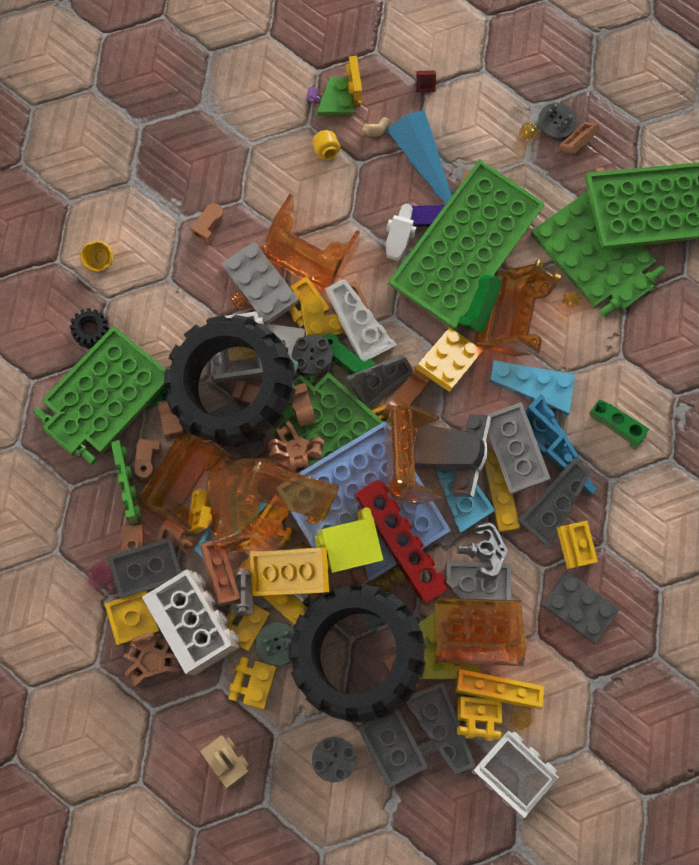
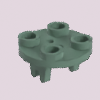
M281 622L270 623L263 627L256 639V649L260 658L267 664L274 666L289 663L291 661L288 659L289 642L293 641L295 630L288 624Z

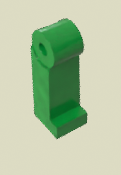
M484 274L480 277L478 281L479 288L475 293L466 316H460L458 323L471 331L484 333L502 286V281L498 276Z
M329 333L323 336L332 347V361L349 375L375 366L371 359L364 362L339 342L336 335Z
M598 400L589 412L595 421L602 423L629 442V446L635 450L649 431V428L603 400Z

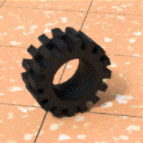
M87 308V312H84L83 309L80 310V315L76 313L74 315L75 319H71L72 325H70L75 342H78L81 347L84 345L87 349H89V346L93 347L109 331L104 315L101 312L98 313L96 309L91 311V308ZM94 322L98 326L97 331L92 335L84 334L82 327L85 323Z

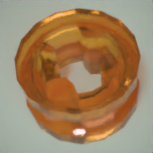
M236 290V293L229 294V297L235 308L240 310L242 305L244 307L247 306V302L242 293Z

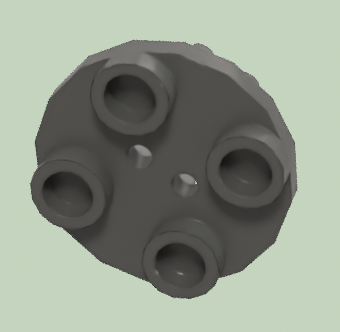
M552 103L545 106L538 116L537 123L538 128L555 141H562L570 136L577 125L575 112L569 106L562 103Z
M308 335L297 339L292 350V358L298 362L297 370L303 374L316 375L329 367L332 362L333 352L326 338Z
M325 738L317 744L313 751V769L325 781L333 783L343 781L355 769V750L343 738Z

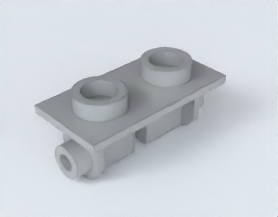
M240 568L239 572L232 571L241 599L239 602L231 603V614L253 615L251 572H247L246 568Z

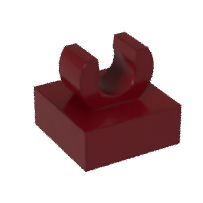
M435 70L416 71V92H436Z

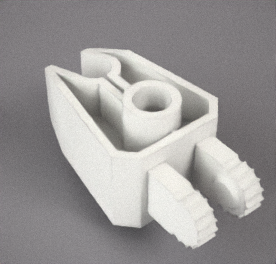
M409 203L402 205L399 215H394L393 220L389 219L386 228V231L389 232L386 241V257L388 259L399 261L406 252L409 239L414 238L416 227L413 226L414 221L411 220L413 208Z

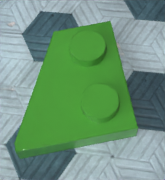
M330 77L316 116H353L352 94H349L348 90L349 77Z

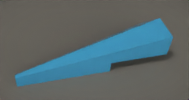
M425 110L407 114L387 128V133L389 136H392L399 149L404 151L411 164L423 179L431 185L434 193L439 195L446 205L452 195Z
M540 394L525 409L541 454L563 471L574 458L578 459V455L564 430L557 423L553 411L546 404L545 397ZM588 477L582 489L591 495L597 490V487L593 485Z

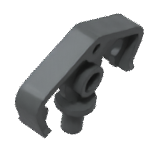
M484 523L474 526L473 534L482 535L484 532L490 534L489 541H481L476 547L475 542H471L468 546L458 545L457 553L468 554L470 558H474L476 555L480 560L490 562L493 568L492 571L479 567L475 576L488 581H494L498 577L507 554V547L495 525Z

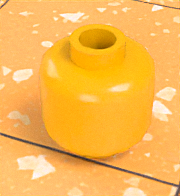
M320 131L312 139V145L320 159L331 160L340 151V144L335 133L332 131Z

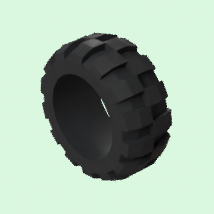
M224 315L208 318L206 325L199 327L196 324L184 333L186 340L180 347L176 344L168 357L172 361L171 367L164 371V387L168 389L169 393L166 401L171 413L179 419V424L196 437L210 444H219L222 447H239L241 443L245 442L252 444L265 438V432L270 428L276 429L285 418L283 413L287 405H292L296 391L293 388V380L296 378L294 362L290 359L288 349L280 338L264 324H259L249 317L234 315L232 318H226ZM245 347L255 350L262 363L263 380L254 401L244 410L230 416L209 415L203 407L199 396V380L205 365L217 353L228 348Z
M347 584L334 587V591L326 595L320 594L309 603L310 608L303 616L299 615L293 627L295 633L293 641L289 642L288 659L292 662V677L297 688L306 696V700L317 710L328 714L330 717L348 722H366L382 719L394 713V710L403 703L406 704L415 693L414 689L419 679L423 677L426 664L424 661L426 649L424 635L417 623V619L409 608L393 594H389L379 587L366 584L363 586ZM369 614L379 617L390 627L396 643V658L390 674L379 686L365 693L346 694L338 691L327 680L321 665V647L326 634L338 621L351 615Z

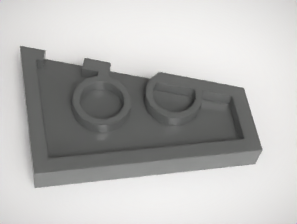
M400 355L347 376L346 379L358 399L370 409L410 377L413 369L407 358Z

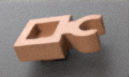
M168 520L162 524L157 537L159 541L171 537L174 550L180 547L181 551L188 555L193 550L190 546H193L197 541L191 536H184L185 530Z

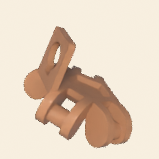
M288 421L284 427L274 429L278 439H272L267 443L269 450H271L269 453L270 459L276 462L278 473L290 479L296 475V468L305 466L306 469L309 467L308 460H319L321 458V449L324 447L325 441L318 437L310 441L305 440L297 435L293 425ZM289 433L293 439L287 442L284 436Z
M154 632L133 638L129 645L131 646L129 652L123 656V658L134 663L124 675L132 679V685L135 688L140 686L146 678L163 672L180 674L179 662L174 654L168 653L171 647L167 640L162 638L160 633L155 635ZM157 645H159V646L163 647V649H162V651H161V650H159V649H157V648H155V647H156ZM138 651H141V653H140V655L138 656V658H135L136 655H137V653H138ZM165 659L170 660L169 667L165 666ZM138 668H140L141 671L143 672L142 675H139V674H138V672H137Z

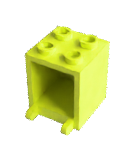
M366 507L358 510V521L316 531L317 536H314L316 547H326L328 573L383 560L374 519L369 508Z

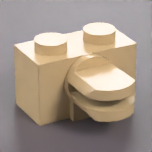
M221 735L200 752L224 786L229 789L249 773L246 768L250 765L242 755L238 757L233 750L237 747L229 737L225 739Z

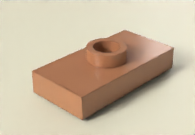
M584 122L559 147L562 152L575 154L601 129L598 124Z
M143 525L121 526L122 552L144 546Z

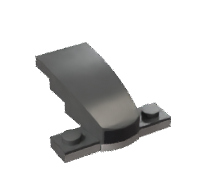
M469 414L465 432L435 426L399 424L397 434L404 440L401 449L414 468L435 469L439 472L456 471L451 494L458 497H474L478 475L487 458L486 439L491 420L490 416Z

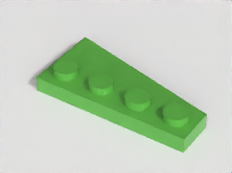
M119 440L113 441L111 445L115 465L119 471V484L121 490H123L122 499L126 509V518L130 525H139L138 519L142 518L140 507L135 506L134 503L137 493L135 486L130 485L129 479L133 478L131 467L126 466L125 459L128 458L126 446L121 445Z

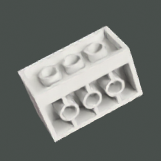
M187 569L142 598L185 674L195 676L240 647L237 644L239 642L238 636L226 626L228 623L227 617L222 611L219 612L215 606L217 604L216 598L205 589L207 583L203 576ZM197 617L195 624H193L194 618ZM208 636L207 642L204 643V638Z

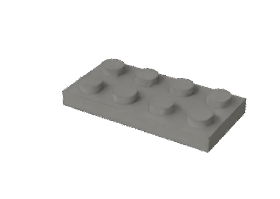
M255 241L221 263L224 270L260 318L263 317L266 325L300 303L297 296Z
M522 402L488 414L491 417L488 434L510 494L513 495L551 481Z

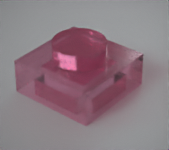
M103 560L84 572L97 591L114 580L113 574Z

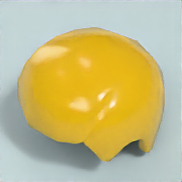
M101 241L86 243L80 251V260L87 269L101 272L112 265L113 251L109 245Z

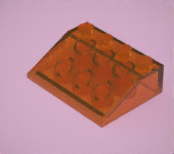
M434 598L435 663L524 666L527 647L521 600Z

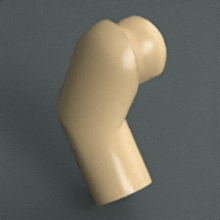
M382 117L378 124H365L362 127V132L369 137H380L391 122L388 118Z

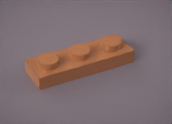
M222 539L201 543L200 549L218 606L239 602L241 598Z

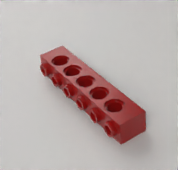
M377 479L353 495L362 509L367 507L371 510L377 533L421 603L426 604L447 590L445 586L447 582L441 573H437L434 569L435 562L429 554L426 555L422 550L424 547L422 541L418 536L414 537L410 531L412 529L410 522L406 518L403 519L399 511L401 509L395 500H391L388 496L389 490L386 484ZM376 498L382 499L384 503L381 510L376 509L374 506ZM388 516L393 517L395 520L393 528H389L385 523ZM400 534L404 535L407 539L405 546H400L397 542V537ZM412 552L418 556V562L415 565L409 562V555ZM423 571L429 573L430 578L427 583H423L420 579Z

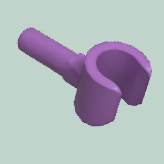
M309 87L306 96L309 102H321L322 98L318 96V89Z

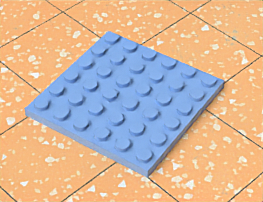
M385 421L275 487L312 548H317L314 536H317L316 531L358 521L357 512L362 507L353 494L377 479L386 484L389 490L388 496L391 500H395L401 509L399 511L403 519L406 518L412 526L410 531L414 537H419L424 547L451 531ZM380 498L374 500V506L378 510H381L384 506ZM388 516L385 523L389 528H393L395 520L393 517ZM378 533L377 536L383 560L362 565L365 566L368 581L373 580L397 565ZM400 534L397 537V542L400 546H405L407 539L404 535Z

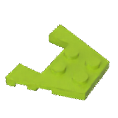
M455 598L449 600L418 624L423 632L426 645L424 657L426 664L423 677L419 680H457L459 669L481 673L477 659L455 666L440 624L461 617Z

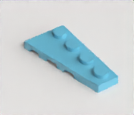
M435 470L459 534H462L495 512V509L477 484L474 497L454 496L451 493L456 471L439 472Z

